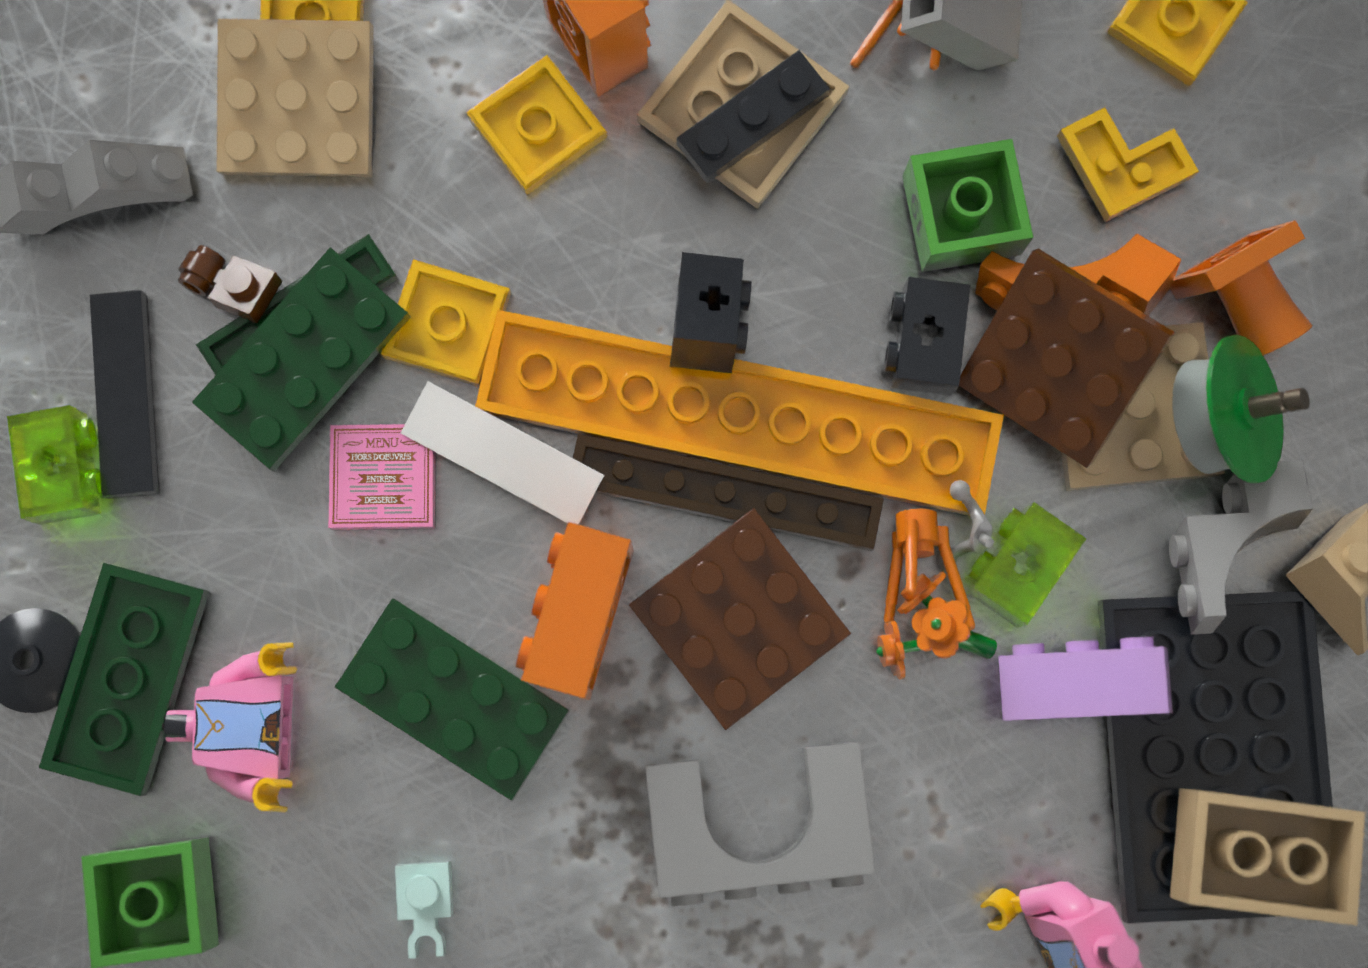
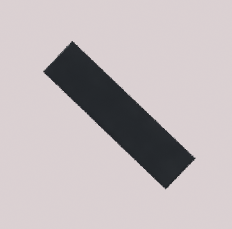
M141 289L92 294L89 296L101 496L109 499L157 494L159 489L146 294Z

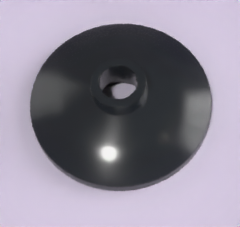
M31 608L12 613L0 621V704L11 710L23 713H40L58 707L81 635L77 627L69 619L51 610ZM30 650L34 656V662L30 668L25 670L21 667L19 660L24 651Z

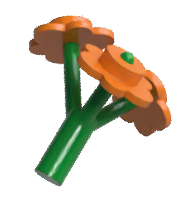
M943 571L930 578L924 573L917 577V591L915 595L909 596L906 593V587L901 592L905 601L897 609L900 614L909 613L920 602L927 608L917 611L912 618V627L916 633L920 634L917 640L901 642L896 621L885 622V635L878 636L876 653L880 657L883 667L890 666L893 676H896L899 680L905 679V653L921 650L926 652L933 651L936 656L948 659L954 656L958 648L980 657L990 659L996 652V640L971 631L969 626L965 624L969 611L964 603L958 600H952L947 603L940 597H931L930 594L947 576Z

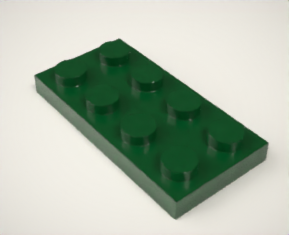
M330 247L192 403L268 469L274 472L411 316Z
M103 563L41 758L40 769L138 796H146L148 794L165 738L164 724L166 714L169 710L174 709L209 591Z
M394 598L391 599L335 685V688L511 801L515 799L570 711Z

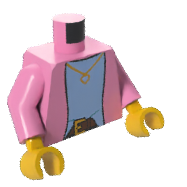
M292 642L268 643L258 652L243 655L214 673L209 686L196 689L194 710H169L165 718L164 733L167 742H193V764L206 767L209 780L236 798L254 803L256 808L261 811L287 812L288 807L281 806L278 803V792L281 787L292 788L293 785L290 780L279 779L290 777L293 677L283 675L296 673L297 666L286 667L283 655L286 649L294 648Z
M1059 881L1023 889L1019 892V896H1016L1008 889L1000 888L980 905L981 908L993 906L1000 911L1001 914L994 917L987 924L988 928L995 931L1003 930L1019 913L1023 912L1048 968H1143L1139 960L1138 946L1133 939L1128 937L1120 917L1111 903L1090 898L1069 882Z

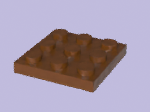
M1038 248L1029 255L960 375L959 386L1085 468H1088L1096 459L1176 332Z
M755 508L748 511L629 604L633 612L725 730L851 635L845 624Z

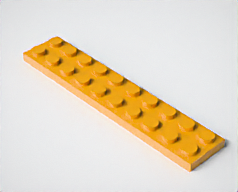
M497 310L475 404L476 407L493 416L970 516L962 501L955 500L950 495L951 484L962 480L970 486V494L985 515L1004 417L1002 414L734 359L732 373L670 367L671 345Z

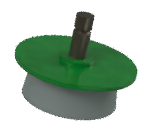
M1232 335L1221 339L1215 346L1210 359L1185 362L1176 375L1172 396L1176 432L1180 444L1193 466L1205 474H1213L1230 468L1237 477L1251 484L1265 482L1277 469L1283 448V413L1305 410L1310 405L1309 394L1305 388L1278 392L1273 373L1264 355L1262 356L1259 348L1251 340L1241 335Z

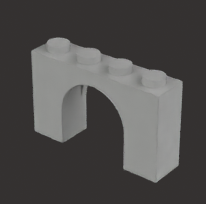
M903 0L901 32L977 71L1018 60L1022 0Z
M860 742L802 748L809 798V815L805 829L791 848L776 857L764 860H749L735 856L725 850L714 839L705 818L699 760L646 765L659 898L671 897L672 906H685L703 903V893L724 891L725 900H737L756 897V887L778 885L779 894L809 891V881L831 879V885L834 888L864 884L863 875L875 874L876 870Z

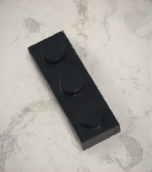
M798 50L678 136L677 146L708 184L827 98L830 88L801 51Z

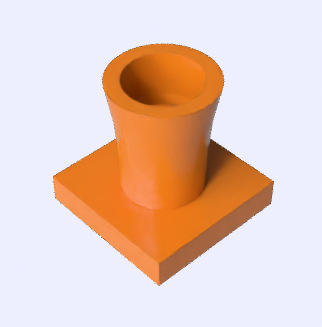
M1296 220L1246 235L1176 276L1170 288L1176 300L1217 291L1236 334L1251 340L1259 348L1262 356L1294 341L1313 326L1294 303L1268 261L1305 239Z

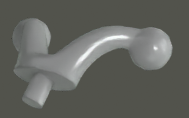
M962 480L951 484L950 495L953 499L962 501L973 521L970 539L951 548L955 562H957L959 556L965 553L975 552L976 554H982L994 544L991 523L970 494L968 483ZM939 552L936 558L937 564L942 569H945Z

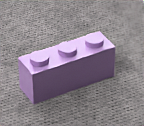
M1153 637L1120 639L1121 649L1099 650L1098 640L1066 642V652L1045 653L1044 643L1012 645L1013 655L998 656L1003 721L1173 713L1167 648L1164 646L1154 647Z

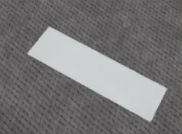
M427 381L401 431V434L566 523L571 522L579 525L604 477L603 474L429 381Z

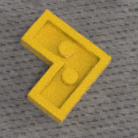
M1105 107L1062 128L1057 134L1058 140L1105 222L1194 178L1199 172L1174 128L1129 150Z

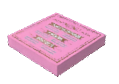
M405 424L330 425L328 528L331 530L435 529L436 452L401 434Z

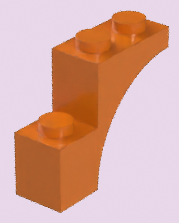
M1136 233L1128 243L1111 255L1092 263L1070 268L1149 316L1171 288L1181 258ZM992 251L980 265L975 294L982 297L988 306L998 310L1024 264L1007 259Z

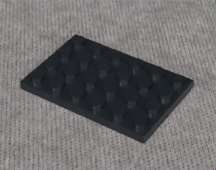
M1300 591L1225 594L1227 616L1215 631L1209 634L1192 635L1188 617H1182L1180 613L1178 596L1098 601L1101 650L1121 649L1120 639L1153 637L1154 647L1164 646L1167 648L1173 713L1106 716L1123 922L1148 923L1279 917L1278 915L1187 904L1170 898L1179 788L1333 808L1315 611L1312 604Z

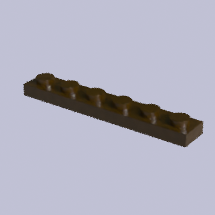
M582 434L577 436L573 459L604 475L595 493L731 522L737 521L752 508H755L773 531L868 551L874 550L884 498Z

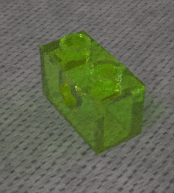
M71 405L7 416L20 518L42 525L101 514L99 499H103L104 496L101 493L100 471L94 467L92 449L97 447L98 437L93 420L88 418L86 413ZM62 455L66 457V464L58 466L59 474L53 472L54 464L61 463L60 456Z
M1035 502L1025 507L1022 512L1015 507L1011 510L996 532L1003 537L1002 541L993 554L988 551L982 553L967 574L974 581L966 592L1016 628L1028 625L1087 539ZM1021 552H1025L1028 555L1025 564L1031 571L1025 570L1017 573L1014 570L1017 561L1011 554L1016 556Z

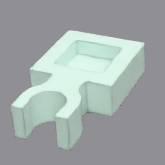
M451 861L396 865L397 921L414 920V930L408 939V959L419 956L418 941L421 936L432 937L436 943V957L444 956L446 954V938L444 932L438 926V918L452 917L454 915Z

